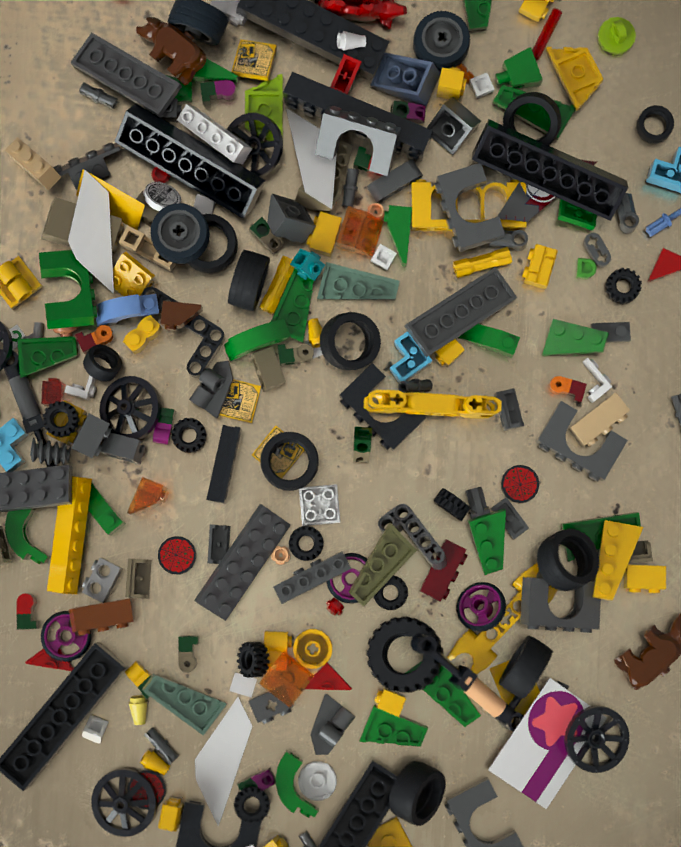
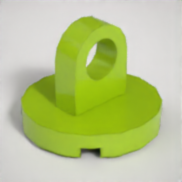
M609 18L604 21L598 32L599 45L604 51L613 55L624 54L630 50L635 42V28L625 18Z

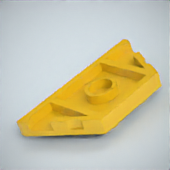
M546 47V53L575 110H579L603 83V77L590 51L585 47L575 49L572 47H563V49Z

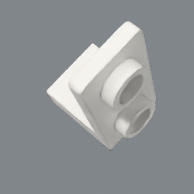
M587 357L582 363L601 384V386L597 384L589 391L591 395L587 398L593 403L612 386L610 385L611 380L606 374L602 375L598 370V364L593 359L590 360Z
M89 375L85 390H83V386L72 384V387L66 385L64 393L89 401L96 391V386H94L96 379Z

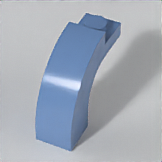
M156 294L123 296L96 305L97 326L115 325L118 321L126 318L159 314Z

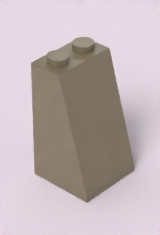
M55 197L51 203L41 239L70 246L68 238L76 208L75 203ZM110 215L112 253H115L118 247V242L115 241L117 235H121L123 224H121L122 218Z

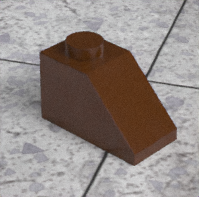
M163 301L160 324L165 327V330L176 331L177 328H183L203 312V307L200 304Z

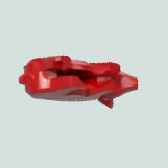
M320 0L318 6L344 19L362 22L380 19V22L388 28H391L394 18L407 14V7L396 3L394 0Z

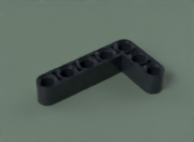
M147 287L142 295H148L151 292L157 294L160 313H162L163 301L178 302L155 287ZM198 315L184 326V328L202 338L201 343L187 363V371L194 378H200L201 373L209 367L225 341V334L220 327ZM198 322L205 323V328L201 331L195 329ZM214 332L221 333V338L217 341L211 339ZM204 348L211 349V354L207 357L201 355V351ZM194 364L201 365L198 373L191 372V367Z

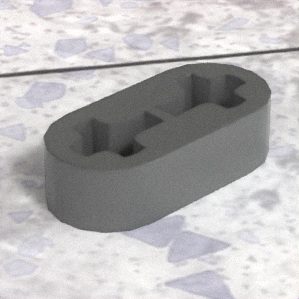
M589 233L584 239L585 249L596 263V266H607L611 261L609 250L599 234ZM590 238H591L592 240H594V239L597 240V242L595 243L597 249L594 247L593 244H591V245L588 244V242L590 241ZM598 251L602 256L605 255L607 257L605 259V263L603 261H598Z

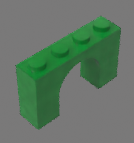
M72 250L40 252L41 279L68 277L75 280L81 287L80 293L72 300L45 303L47 329L94 325V318H97V308L92 305V301L95 300L94 289H90V284H93L92 273L88 272L75 258Z

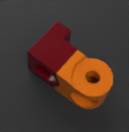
M101 325L96 331L84 336L80 332L75 334L83 353L87 354L94 345L110 343L113 340L114 334L109 326Z
M562 376L554 377L549 383V389L553 394L562 393L574 397L573 402L578 404L582 402L587 386L586 383Z

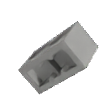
M99 558V560L94 561L91 567L93 572L90 578L86 577L82 584V588H84L82 593L102 603H106L123 568L104 558ZM104 565L110 568L108 576L101 574V568ZM96 582L101 585V591L98 594L92 591V585Z

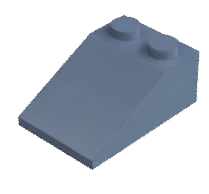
M384 53L370 86L404 101L427 106L440 72L433 62Z

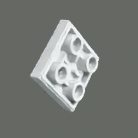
M337 484L299 489L302 526L341 523Z

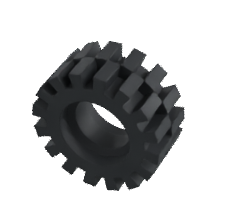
M620 268L608 277L605 288H607L606 293L610 295V299H614L616 303L627 304L639 295L642 281L639 280L640 276L635 274L636 271H630V268ZM618 280H628L631 285L630 290L626 293L620 292L616 286Z
M63 401L51 403L50 407L45 409L46 412L42 416L45 429L54 436H70L79 426L80 418H78V412L69 403ZM59 412H65L68 416L67 424L62 427H58L54 423V416Z
M183 418V420H179L177 424H174V428L171 431V439L179 450L191 453L197 452V450L203 447L207 434L205 427L200 421L194 418ZM187 428H192L196 431V439L191 443H187L182 439V432Z
M442 488L434 499V502L441 506V508L461 521L471 509L464 501L445 488Z
M301 526L290 535V551L300 560L310 561L315 559L323 549L322 535L314 527ZM303 536H310L314 541V546L309 551H303L299 547V540Z
M393 575L374 595V599L383 609L396 610L406 602L408 588L401 578ZM388 585H394L398 589V596L394 600H387L383 596V590Z
M261 642L243 643L242 647H239L240 653H237L239 657L237 659V663H239L238 669H241L240 673L243 674V677L247 678L263 677L269 668L267 664H270V660H267V657H270L269 653H266L268 651L267 647Z
M254 786L245 787L235 797V813L240 820L248 824L261 822L268 815L270 800L267 794L260 788ZM250 797L257 798L260 804L259 809L254 813H249L244 808L246 799Z

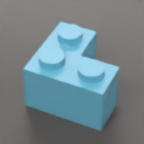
M678 147L675 151L671 163L658 159L652 162L646 179L647 183L681 193V147Z
M407 331L394 341L395 347L403 358L391 366L389 371L397 382L401 384V381H408L429 366L433 360L430 356L425 357Z
M12 418L0 428V464L6 472H13L26 462L15 446L29 436V434L26 433L25 428L15 418Z

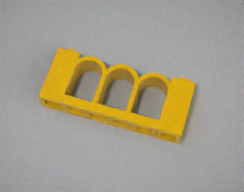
M419 179L411 184V231H453L452 229L449 230L446 220H431V196L436 192L434 185L431 187V182H427V180ZM516 179L510 180V182L506 183V186L502 183L494 182L486 185L483 190L480 187L468 190L474 192L478 197L479 220L465 221L471 223L486 221L484 220L485 194L493 190L499 191L504 196L506 204L520 181ZM520 182L526 194V183ZM457 198V200H456V210H457V212H458V198ZM500 220L503 230L525 231L526 222Z

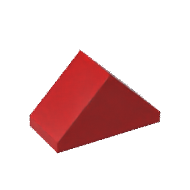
M344 54L330 88L348 95L360 68L361 61Z

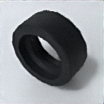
M653 105L647 107L642 111L637 120L636 128L638 135L648 143L656 144L663 142L669 137L674 128L672 113L663 106ZM651 114L662 116L666 121L665 131L659 135L649 133L644 126L646 117Z
M99 344L89 349L84 357L83 365L91 377L107 382L116 377L121 369L122 360L115 350L106 345ZM94 358L105 360L111 369L100 366Z

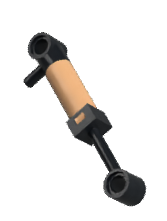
M423 633L413 636L411 647L415 652L425 656L431 655L453 674L448 680L465 692L500 722L502 727L513 732L524 717L515 711L522 698L515 695L511 702L507 704L479 680L478 676L468 667L459 665L457 668L436 650L437 642L433 637ZM425 640V641H426V645H425V647L422 649V643H423V641Z

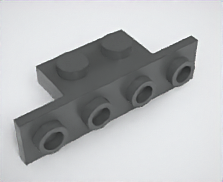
M113 142L105 144L103 149L98 151L91 150L80 159L75 157L69 160L68 164L63 166L57 165L53 168L60 176L68 173L75 189H78L83 169L99 179L111 175L103 157L119 151L120 148L117 143L113 144Z
M343 551L324 561L318 559L310 563L311 567L304 571L302 567L293 572V577L273 586L281 604L350 570L351 567Z

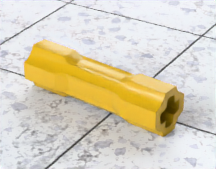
M505 247L494 250L491 253L454 261L453 268L456 277L460 278L471 275L474 272L511 264L512 257L509 248Z
M282 256L276 274L259 306L263 311L274 315L294 271V267L290 265L293 259Z

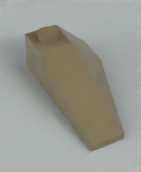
M340 140L336 157L332 208L341 196L352 146L343 140ZM303 184L300 186L295 199L296 202L309 210L331 211L329 207L305 193Z

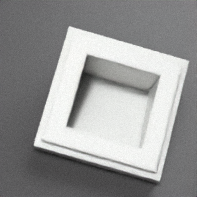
M197 194L194 208L202 214H212L216 202L206 196Z
M90 715L82 737L100 744L109 722Z

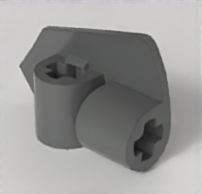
M229 361L216 362L212 369H205L199 378L201 384L197 386L189 399L215 418H218L233 381Z
M327 694L324 695L310 734L316 755H328L355 718L350 711Z

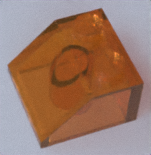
M142 477L127 513L137 516L161 506V503H165L168 498V488Z
M283 651L259 684L290 708L314 677V674Z

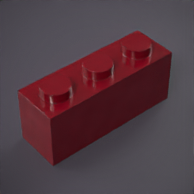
M447 539L444 540L441 546L447 558V565L441 570H436L431 566L419 590L439 602L442 599L446 600L450 592L448 586L451 581L455 582L459 574L456 570L459 564H464L468 556L465 554L467 549Z

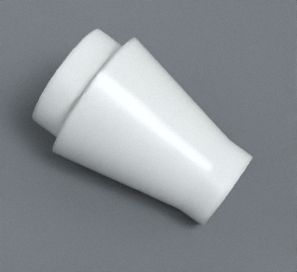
M345 31L337 35V47L343 51L366 46L365 35Z

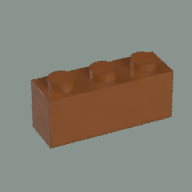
M130 599L69 609L72 633L78 632L79 635L90 634V629L97 628L98 632L106 631L112 625H116L117 629L128 627L129 622H134Z

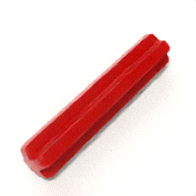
M557 8L552 10L532 50L535 60L540 59L561 17L562 11Z

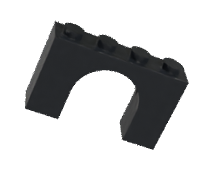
M372 363L339 395L341 398L339 402L346 409L350 407L355 412L353 416L360 423L364 421L368 427L372 428V436L377 435L381 439L380 444L386 450L391 449L393 451L426 417L424 415L403 413L392 422L384 423L375 420L364 409V398L384 381L386 376Z
M189 799L185 801L176 847H248L251 845L257 847L262 821L255 824L241 821L239 835L234 842L227 846H215L209 843L202 833V820L206 803Z

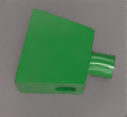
M531 47L505 60L502 66L503 72L495 74L498 85L508 82L509 87L515 89L541 86L543 81Z

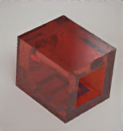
M48 378V381H43L42 405L49 406L51 403L64 401L65 384L60 382V379Z

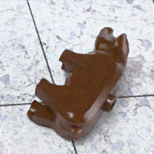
M147 17L148 23L142 27L137 26L136 32L145 40L154 43V48L149 55L157 62L166 56L172 59L173 62L167 70L175 77L182 73L177 79L184 85H187L192 81L195 73L204 67L206 63L205 52L193 42L194 37L187 31L182 33L175 26L165 23L158 18Z
M681 613L673 621L669 632L663 633L657 629L655 624L647 631L644 637L649 645L642 650L639 657H636L629 648L615 659V664L620 670L626 672L629 682L635 690L647 686L659 675L661 677L665 676L671 670L669 666L681 655Z

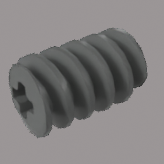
M33 437L30 451L31 460L35 462L39 458V463L42 464L46 459L47 465H50L54 460L55 466H58L60 462H62V465H67L72 444L69 449H67L66 443H63L61 448H59L58 442L51 446L50 440L47 441L46 445L43 444V439H40L38 444H36Z

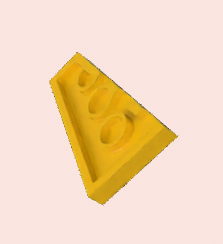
M604 521L599 551L600 564L595 577L593 598L613 600L644 527Z

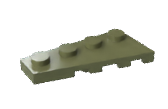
M391 523L386 527L349 590V593L363 607L417 551Z

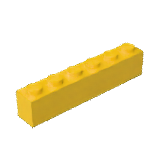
M72 476V504L58 506L47 591L77 594L92 483L90 478Z

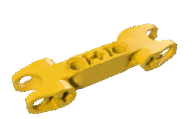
M374 390L364 398V409L369 412L386 414L398 412L416 415L461 416L463 418L487 419L500 412L502 406L501 400L491 396L472 395L467 397L450 394L403 393L397 390ZM372 398H376L379 404H375ZM490 401L496 402V404H497V409H496V410H495V405H494L492 402H490Z
M537 562L522 572L511 584L518 593L506 604L504 616L506 617L510 613L507 611L508 608L516 616L510 615L507 619L508 624H501L499 622L497 626H494L493 629L496 631L494 639L487 638V631L479 632L477 635L474 631L468 629L456 641L453 649L447 655L450 661L461 653L470 654L473 658V665L470 670L477 675L497 658L498 655L491 648L520 618L521 610L515 611L513 604L517 600L521 601L523 577L537 578L536 575L539 572ZM552 586L548 587V604L558 591V589Z

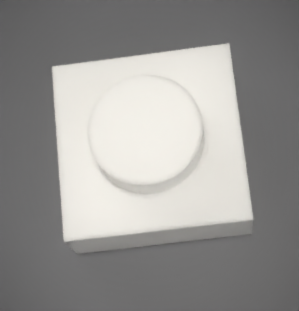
M488 73L474 77L469 81L476 98L494 92V87Z
M380 244L371 262L388 270L397 253Z

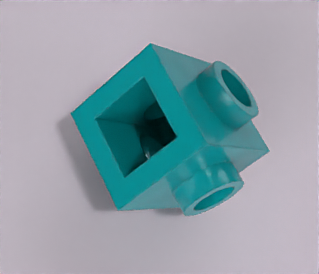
M303 249L298 251L290 263L298 271V276L305 280L309 278L314 281L325 266L320 261L321 257L318 254Z

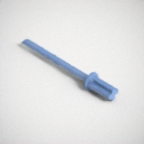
M681 208L669 216L663 213L662 217L645 227L646 233L651 237L667 226L671 227V221L681 215Z

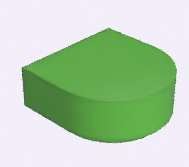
M578 258L576 278H591L596 273V263L591 259Z

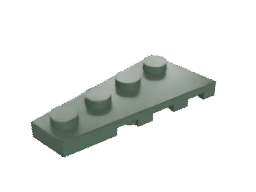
M326 262L317 299H396L400 281Z
M153 674L141 689L202 735L206 733L227 705L221 700L156 674Z

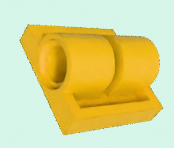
M122 253L113 268L114 289L122 296L136 294L141 296L145 288L153 285L152 280L155 275L129 253Z
M19 256L12 261H7L0 265V295L12 310L43 287Z

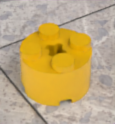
M307 629L296 638L293 645V653L296 660L302 666L316 669L329 661L332 655V642L325 632L319 629ZM312 643H315V646L319 648L314 654H311V651L307 649Z

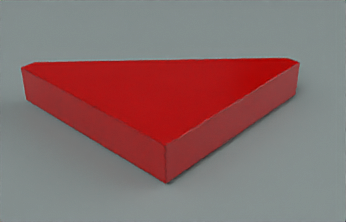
M663 248L648 281L680 271L681 256Z
M59 647L58 653L65 655V653ZM44 648L25 661L26 664L67 671L74 669L70 661L64 662L53 659L45 652Z
M328 662L301 687L302 689L350 691L352 689Z

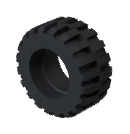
M402 616V618L395 617L388 622L385 621L379 629L373 632L374 636L368 642L370 646L366 654L369 658L367 663L368 667L372 670V675L374 678H377L381 685L393 691L410 693L424 689L425 686L430 685L434 681L433 679L439 675L441 664L431 655H423L421 665L410 673L395 671L390 666L387 658L389 646L395 639L402 636L413 638L418 633L433 637L437 642L436 650L440 654H444L441 640L430 626L418 619ZM424 640L423 643H422V649H423V648L425 647V645H426V641H425V640Z

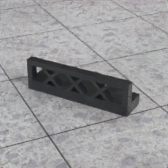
M226 425L222 427L206 500L226 504L242 432L241 427Z

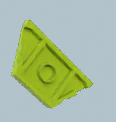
M279 74L276 78L264 81L259 86L245 91V114L258 113L269 117L279 127L282 138L283 74ZM255 120L259 136L265 124ZM245 122V130L250 132L249 123ZM269 130L265 140L274 141L273 135Z

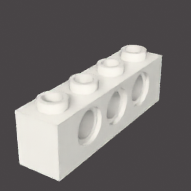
M186 104L177 119L178 122L234 163L243 164L253 149L195 106Z

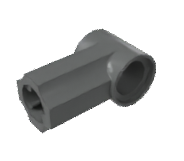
M625 193L617 208L620 219L619 227L622 232L630 234L636 229L639 217L635 211L632 193ZM625 220H631L634 225L628 226Z
M504 230L505 236L503 239L490 243V246L508 247L521 251L527 246L528 235L523 230ZM521 237L524 239V242L517 244L514 239Z
M482 487L465 491L469 507L471 508L469 511L471 519L491 513L486 505Z

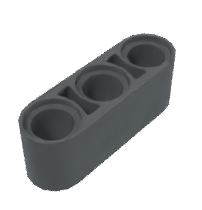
M411 159L390 171L388 176L383 175L367 186V189L375 202L381 203L411 185L415 180H419L423 174L415 161Z

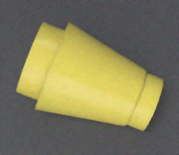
M143 695L131 696L128 704L134 725L146 724L148 700Z

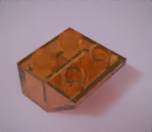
M348 206L336 242L337 247L373 257L384 221L366 211Z

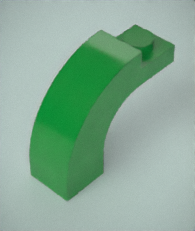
M281 319L241 332L229 338L224 346L230 362L257 349L281 343L291 336L285 319Z
M35 510L8 511L5 532L12 550L23 560H27L29 555H31L30 559L38 564H41V562L48 563L51 556L33 546L26 534L27 523Z
M286 750L276 771V789L279 798L293 814L297 807H299V812L304 816L315 818L319 808L302 798L294 787V776L303 760Z

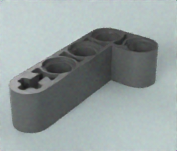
M407 504L397 505L379 519L378 526L382 534L385 531L384 527L386 524H393L399 532L402 530L406 532L434 569L441 570L445 568L447 558L444 551ZM408 512L406 517L400 518L401 513ZM413 527H419L417 532H410ZM423 542H431L429 546L422 547ZM433 552H435L437 557L440 558L439 561L434 559L432 555Z

